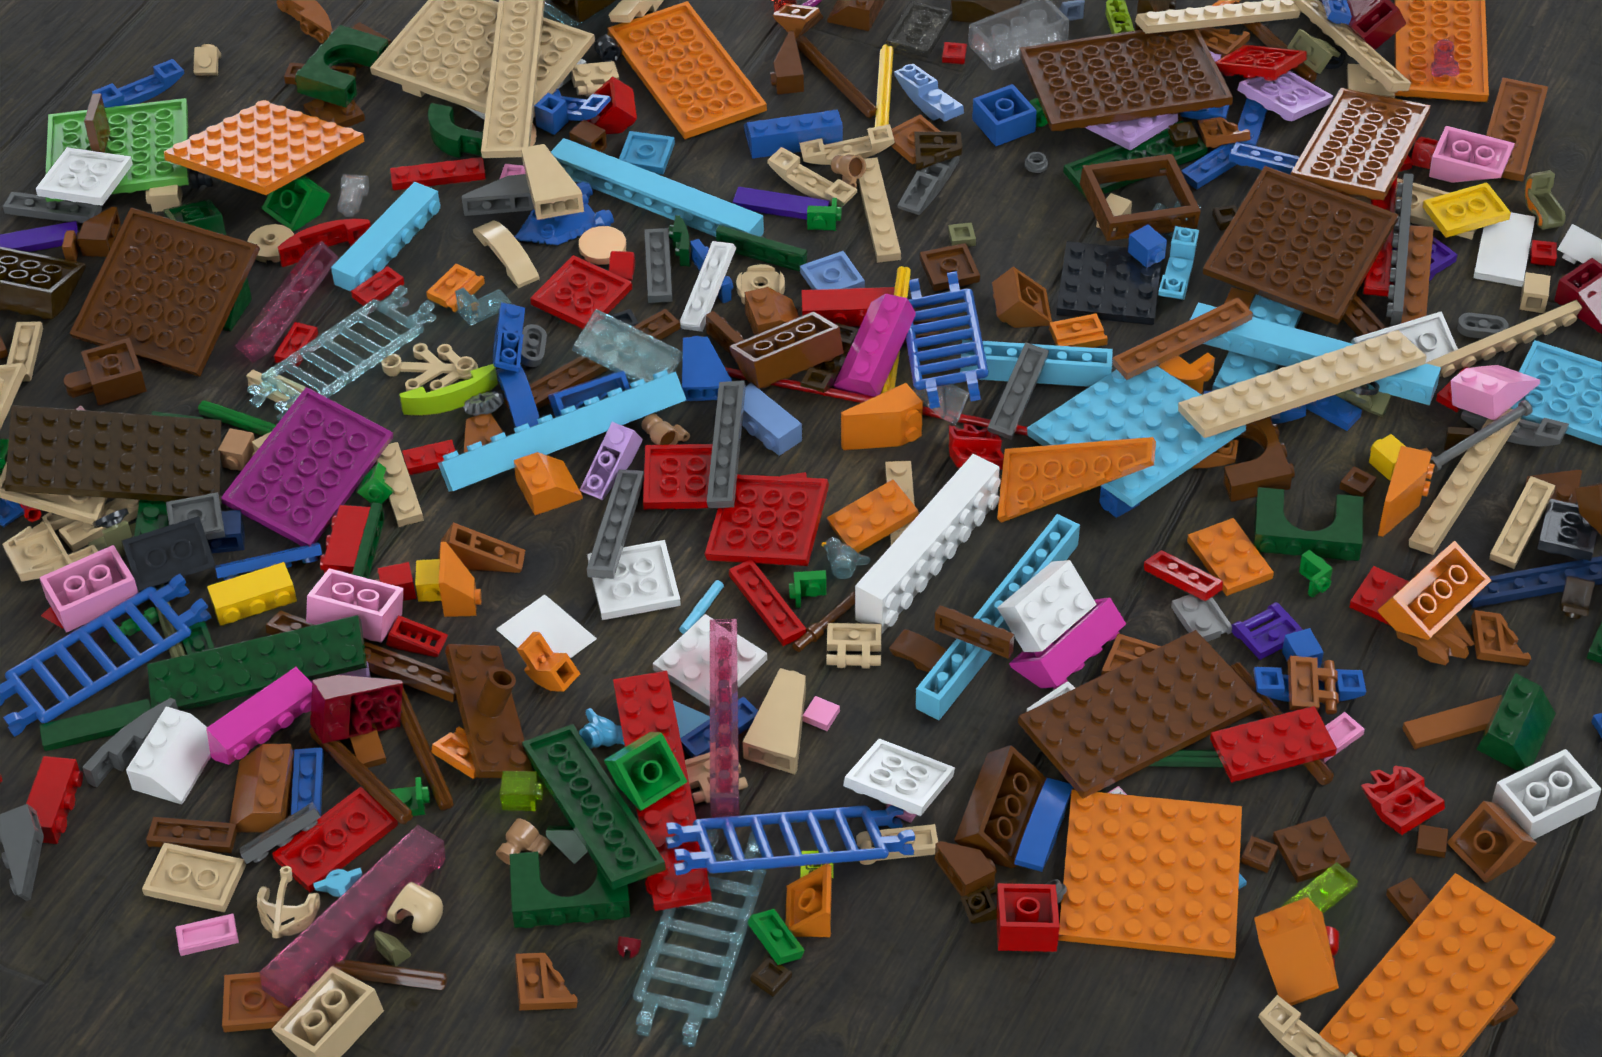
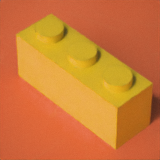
M284 562L207 586L220 626L297 601L294 586Z

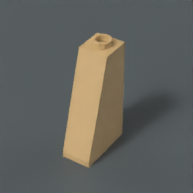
M545 144L521 148L523 166L537 220L584 212L580 188Z
M779 669L743 740L744 759L796 774L806 697L805 675L796 671Z

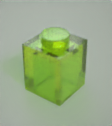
M503 771L500 789L502 810L536 811L537 800H542L543 784L538 783L537 772Z

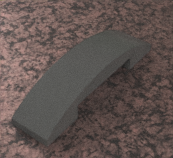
M1464 410L1461 414L1462 420L1478 430H1481L1488 419ZM1543 418L1541 424L1520 419L1507 442L1527 446L1558 445L1569 428V424L1548 418Z

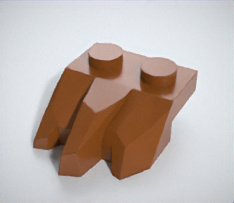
M1456 614L1428 640L1396 631L1398 639L1417 647L1418 656L1442 665H1446L1449 662L1448 656L1466 659L1469 654L1467 646L1474 645L1471 635Z

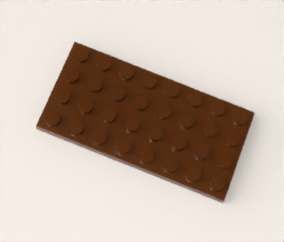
M1194 630L1019 715L1018 723L1084 799L1211 735V732L1219 731L1260 710L1263 701L1197 630Z

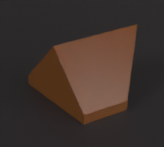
M788 3L773 14L774 19L788 33L789 31H794L795 40L824 18L817 7Z

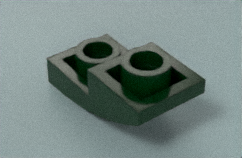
M675 215L674 225L669 226V239H673L675 254L680 256V266L690 267L688 230L681 216Z

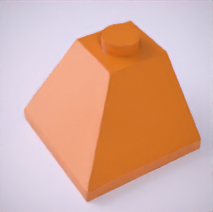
M441 542L439 589L444 617L476 616L477 605H481L482 600L481 589H476L475 578L447 542Z

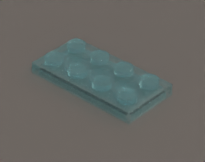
M595 309L573 345L572 350L615 372L624 371L626 377L633 381L644 378L645 382L653 380V374L667 369L668 373L675 372L683 358L682 351L598 309Z

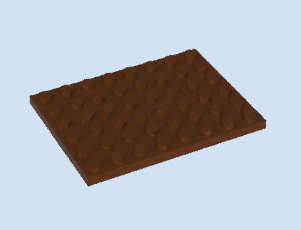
M1198 28L1147 34L1143 30L1019 47L1020 58L1051 131H1064L1078 127L1085 128L1098 124H1110L1112 122L1131 121L1145 117L1152 118L1159 115L1232 105L1233 96Z

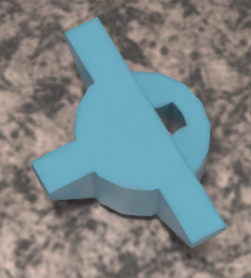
M361 868L348 872L343 869H336L331 871L326 876V879L315 882L313 885L316 891L327 892L332 896L343 898L348 896L347 894L351 891L352 885L363 874Z

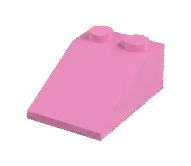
M1445 126L1432 156L1429 177L1451 183L1501 178L1515 143Z
M1500 365L1466 368L1451 380L1452 405L1491 420H1496L1540 384V379Z

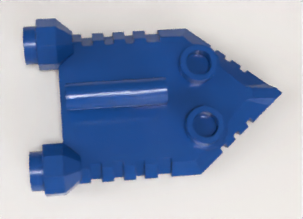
M581 182L576 185L582 192L584 212L537 220L535 210H532L525 224L515 235L517 241H532L543 244L546 242V244L559 245L567 242L569 239L572 240L577 238V236H582L584 232L591 228L611 226L614 223V218L610 210L593 212L587 204L589 203V196L593 195L592 188L588 182Z

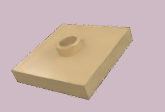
M1359 64L1347 65L1348 89L1395 98V93L1387 91L1380 81L1374 79L1372 74Z

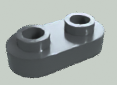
M1464 313L1459 317L1457 330L1466 337L1484 339L1508 329L1509 325L1500 316Z
M531 324L525 326L522 331L523 343L520 362L528 367H537L542 363L547 334L542 327Z

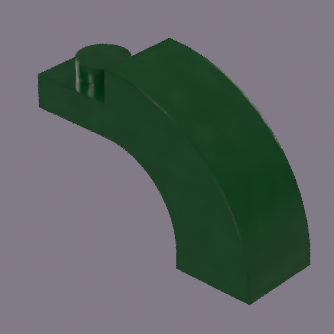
M431 103L428 110V119L434 144L444 153L460 158L463 152L482 156L483 132L457 127L454 121L453 107Z

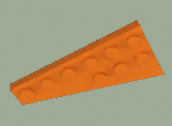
M1153 437L1005 449L997 519L1002 523L1151 467L1155 461L1156 441Z

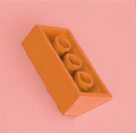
M1454 541L1377 611L1396 631L1428 640L1476 596L1491 579Z

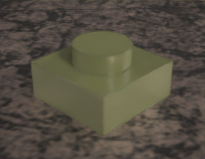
M972 223L948 225L951 246L966 243L967 247L976 246V237Z

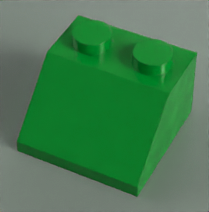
M302 175L269 193L262 209L281 224L291 229V231H296L321 214L331 194L305 175Z
M649 732L604 760L616 785L640 811L688 782L661 732Z

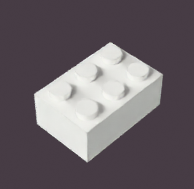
M1064 560L1053 561L998 606L997 609L1024 652H1040L1097 604L1071 561Z
M1564 749L1497 782L1492 803L1499 804L1534 840L1594 810L1602 789L1573 756Z

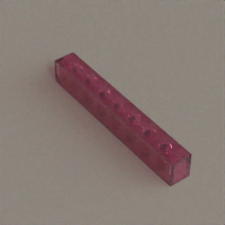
M737 619L710 620L711 818L740 816Z
M417 825L260 971L262 990L287 1007L300 1000L331 966L343 960L354 945L362 942L374 926L385 920L393 902L407 884L414 882L421 886L434 869L442 866L445 860L444 841Z

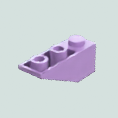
M612 422L580 491L603 500L614 486L618 470H626L632 463L643 439L634 430Z

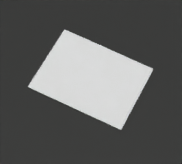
M546 595L540 597L496 629L517 648L532 632H540L553 653H567L570 658L597 639Z

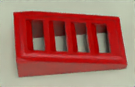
M398 615L388 635L386 645L400 650L438 657L448 638V634ZM422 637L427 638L425 643L420 642ZM432 640H437L435 647L430 645Z

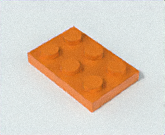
M892 479L827 517V520L852 555H855L912 522L919 515V511Z
M1234 518L1188 534L1187 542L1209 573L1223 581L1222 591L1226 596L1273 579V570Z

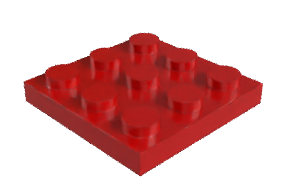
M1244 45L1215 63L1224 76L1240 74L1244 78H1255L1258 76L1264 77V80L1272 81L1277 80L1282 74L1288 73L1289 70L1298 67L1299 64L1306 61V51Z
M573 255L530 298L531 305L591 332L632 290V282Z
M713 444L645 445L644 509L708 508L707 494Z

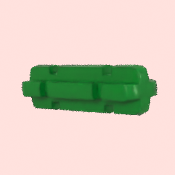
M154 607L143 611V616L151 625L159 621L158 612ZM132 618L121 623L122 626H118L124 635L128 637L141 631ZM109 634V636H110V638L112 639V641H113L114 643H117V642L114 640V638Z

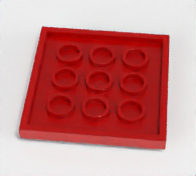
M737 475L734 507L718 508L705 551L706 560L726 562L753 560L755 563L808 566L829 488L828 479Z

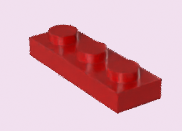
M1162 550L1144 561L1145 571L1204 601H1207L1223 590L1222 580Z

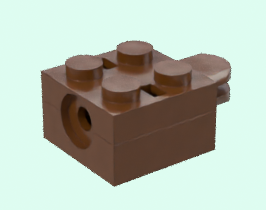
M130 338L82 351L81 355L85 369L66 374L64 377V385L69 396L75 398L94 392L98 406L147 392L142 371Z

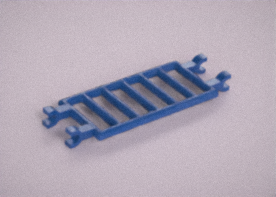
M957 271L947 273L950 292L922 297L919 280L913 279L909 281L912 299H909V302L913 308L961 299L965 300L963 303L915 311L916 315L913 322L967 312L966 316L914 325L912 322L906 335L913 386L916 390L927 389L930 409L940 407L938 386L965 381L968 384L970 400H981L977 379L986 378L989 374L973 291L968 288L960 290ZM966 325L970 326L969 329L942 333L932 336H926L921 338H916L915 336L917 334H923L949 328H955ZM972 338V342L918 352V348ZM975 352L974 356L920 365V361ZM977 365L978 368L970 371L922 379V375L932 374Z
M179 573L170 580L168 585L158 591L154 587H147L11 668L5 673L7 681L0 684V706L4 703L5 699L18 693L28 707L18 713H10L3 717L9 726V731L15 737L23 732L28 724L37 719L41 723H48L185 640L191 635V630L189 629L191 625L212 618L206 610L208 608L207 604L201 598L188 611L179 616L167 602L175 597H183L190 593L189 589L184 585L186 580ZM150 599L177 632L163 639L136 606ZM126 612L154 644V646L141 654L113 622V620ZM104 626L131 660L116 667L90 634ZM80 640L108 674L93 682L66 648ZM56 654L84 687L71 696L66 693L43 664L44 661ZM34 669L60 703L45 711L19 676Z
M893 805L889 806L886 810L871 811L868 806H853L695 820L693 826H681L673 822L666 823L668 834H676L673 837H666L668 849L676 848L682 845L683 842L698 841L701 852L690 853L686 849H675L676 860H685L682 863L674 864L676 875H683L690 872L691 869L707 868L710 873H725L885 859L888 857L889 852L898 851L903 855H914L912 844L905 843L915 841V834L913 829L901 831L895 836L882 837L878 826L888 825L892 829L902 828L903 824L900 818L893 817L903 815L904 809ZM862 817L874 848L858 849L846 818ZM834 819L846 851L830 852L818 821ZM807 822L818 853L802 854L791 823ZM779 824L790 855L774 857L762 825ZM751 826L762 858L745 859L735 827ZM723 829L733 860L716 861L706 830Z

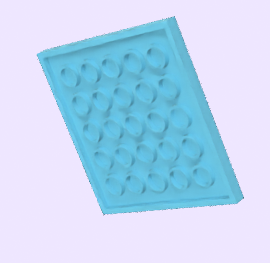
M1155 366L1128 380L1116 369L1027 427V434L1042 446L1153 437L1156 441L1153 466L1100 485L1130 507H1134L1246 431V425L1203 438L1178 411L1179 402L1202 394L1158 366Z

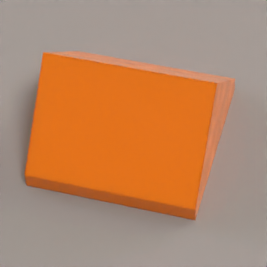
M825 864L787 885L786 926L795 937L831 936L832 867L830 864Z

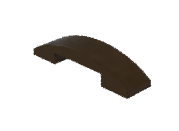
M836 323L840 328L844 353L836 356L831 361L819 363L814 368L810 367L801 381L802 387L827 392L834 385L858 333V328Z

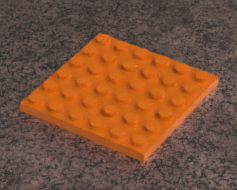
M262 100L248 109L241 110L240 113L232 117L225 118L223 122L210 126L199 134L190 136L189 139L182 143L174 144L172 148L164 151V157L166 161L267 195L363 143L364 135L361 132L354 131L352 128H345L336 125L334 122H327L318 117H312L300 111H293L285 106H278L269 101Z
M1072 790L1063 884L1067 887V892L1063 895L1061 903L1058 940L1234 959L1236 953L1242 806L1095 792L1083 799L1076 790Z

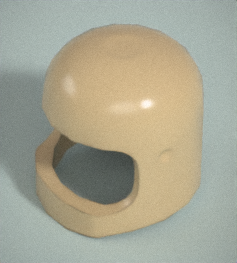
M410 882L393 902L387 913V918L393 923L399 924L407 916H414L413 931L426 933L432 930L440 921L443 913V903L435 893L414 882Z

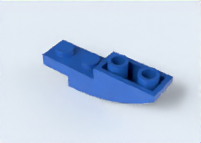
M501 302L494 337V367L519 372L523 343L524 307Z

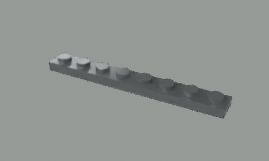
M1404 173L1403 182L1397 184L1396 197H1400V199H1396L1395 213L1399 214L1393 230L1398 231V233L1393 234L1392 247L1396 248V250H1392L1391 265H1395V268L1391 267L1389 281L1394 283L1389 285L1388 299L1392 300V303L1388 302L1386 317L1391 318L1390 327L1401 324L1403 315L1414 174Z

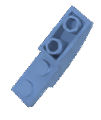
M905 65L902 69L894 71L896 79L906 94L933 121L939 118L947 121L964 114L963 105L938 88V81L916 65Z

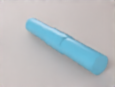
M716 580L703 598L700 599L679 628L682 634L687 632L704 615L723 589L724 585L722 582Z

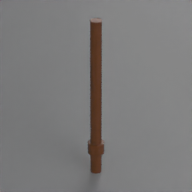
M855 590L818 623H812L806 628V633L792 644L794 650L801 652L811 642H816L824 635L828 623H834L855 604Z

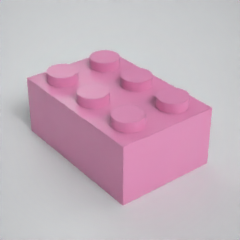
M114 545L39 577L45 597L66 632L89 623L138 593L135 579Z
M329 568L307 595L306 622L317 625L358 615L361 619L363 638L382 642L392 629L398 615H402L404 588Z

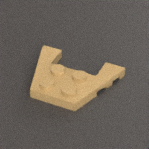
M50 512L42 517L43 521L34 528L28 526L2 544L21 582L39 579L41 576L94 554L98 550L95 545H91L68 555L55 530L65 527L76 520L57 514L52 515Z

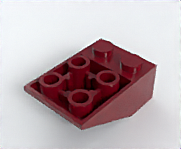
M1390 0L1347 1L1352 18L1349 25H1346L1374 50L1406 25L1400 9Z
M1591 258L1559 279L1554 301L1563 306L1577 300L1582 307L1577 317L1602 334V264Z
M335 675L312 680L310 725L322 744L368 734L375 730L378 732L400 727L403 682L402 680ZM372 723H375L376 729L372 727Z

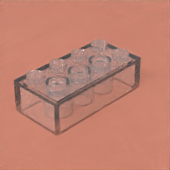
M1031 0L969 24L968 46L993 71L1020 60L1019 47L1067 41L1069 19L1050 0Z

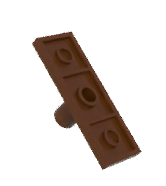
M448 644L445 654L477 778L530 779L533 770L530 760L522 747L524 737L512 696L516 678L512 672L505 669L499 646Z

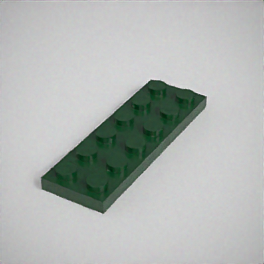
M1168 128L1132 150L1116 145L1064 165L1063 173L1085 196L1080 185L1082 168L1085 165L1173 154L1177 164L1181 165L1207 155L1208 147L1199 138L1197 144L1175 147L1168 134ZM1145 178L1099 184L1103 194Z

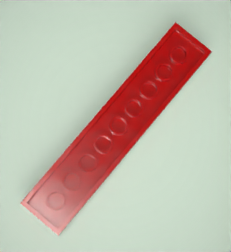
M667 671L613 679L625 747L649 732H661L688 781L642 811L636 807L639 824L665 861L666 870L648 876L654 910L658 911L712 901V895L706 868L691 869L690 872L683 875H676L674 870V864L685 861L676 860L675 849H686L690 853L701 852L698 841L683 842L682 845L669 849L666 845V837L676 835L668 834L666 823L673 822L681 826H693V822L697 820Z

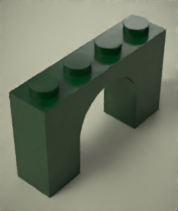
M339 25L329 35V38L319 46L314 55L309 57L307 63L297 71L295 75L297 92L346 108L357 95L356 77L330 69V67L344 62H353L371 67L387 49L388 39Z
M1258 487L1255 503L1253 545L1259 552L1302 556V554L1310 550L1321 558L1359 561L1363 543V497L1337 494L1333 523L1320 531H1305L1293 526L1286 519L1283 510L1284 489Z
M538 851L509 854L512 915L515 928H533L541 925L558 926L564 923H589L594 920H619L630 917L628 884L612 890L598 867L596 880L588 890L576 896L562 897L552 894L542 885Z

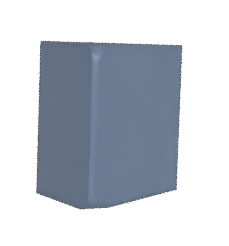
M1085 0L1062 2L1058 10L1062 22L1083 19Z

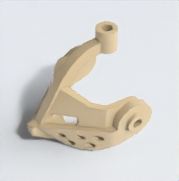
M283 866L280 869L281 881L276 904L268 902L269 888L262 886L257 894V908L261 923L265 929L272 933L273 938L291 936L305 930L314 921L320 907V896L318 893H310L305 903L299 906L283 905L287 884L292 881V869L289 866ZM295 917V920L289 922L288 924L281 925L282 922Z

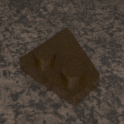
M914 132L916 170L962 155L961 132Z

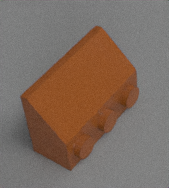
M262 744L240 760L230 823L237 825L238 832H265L288 817L294 766V754L291 744Z

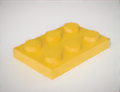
M1487 182L1426 199L1423 201L1422 206L1445 238L1509 220L1511 215L1509 209Z

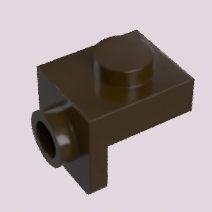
M1567 575L1559 605L1560 609L1565 611L1564 615L1581 619V615H1589L1588 608L1595 584L1594 581Z

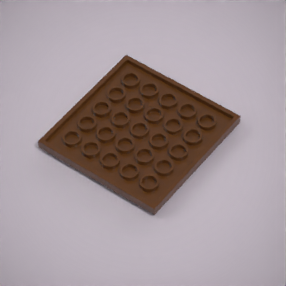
M1264 166L1204 265L1203 274L1338 325L1398 221V214Z
M130 208L69 334L75 339L98 346L130 338L137 358L200 377L260 248L254 243Z

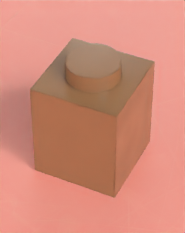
M229 429L218 449L220 451L222 467L230 470H243L253 457L252 453L255 452L252 443L255 440L254 433Z

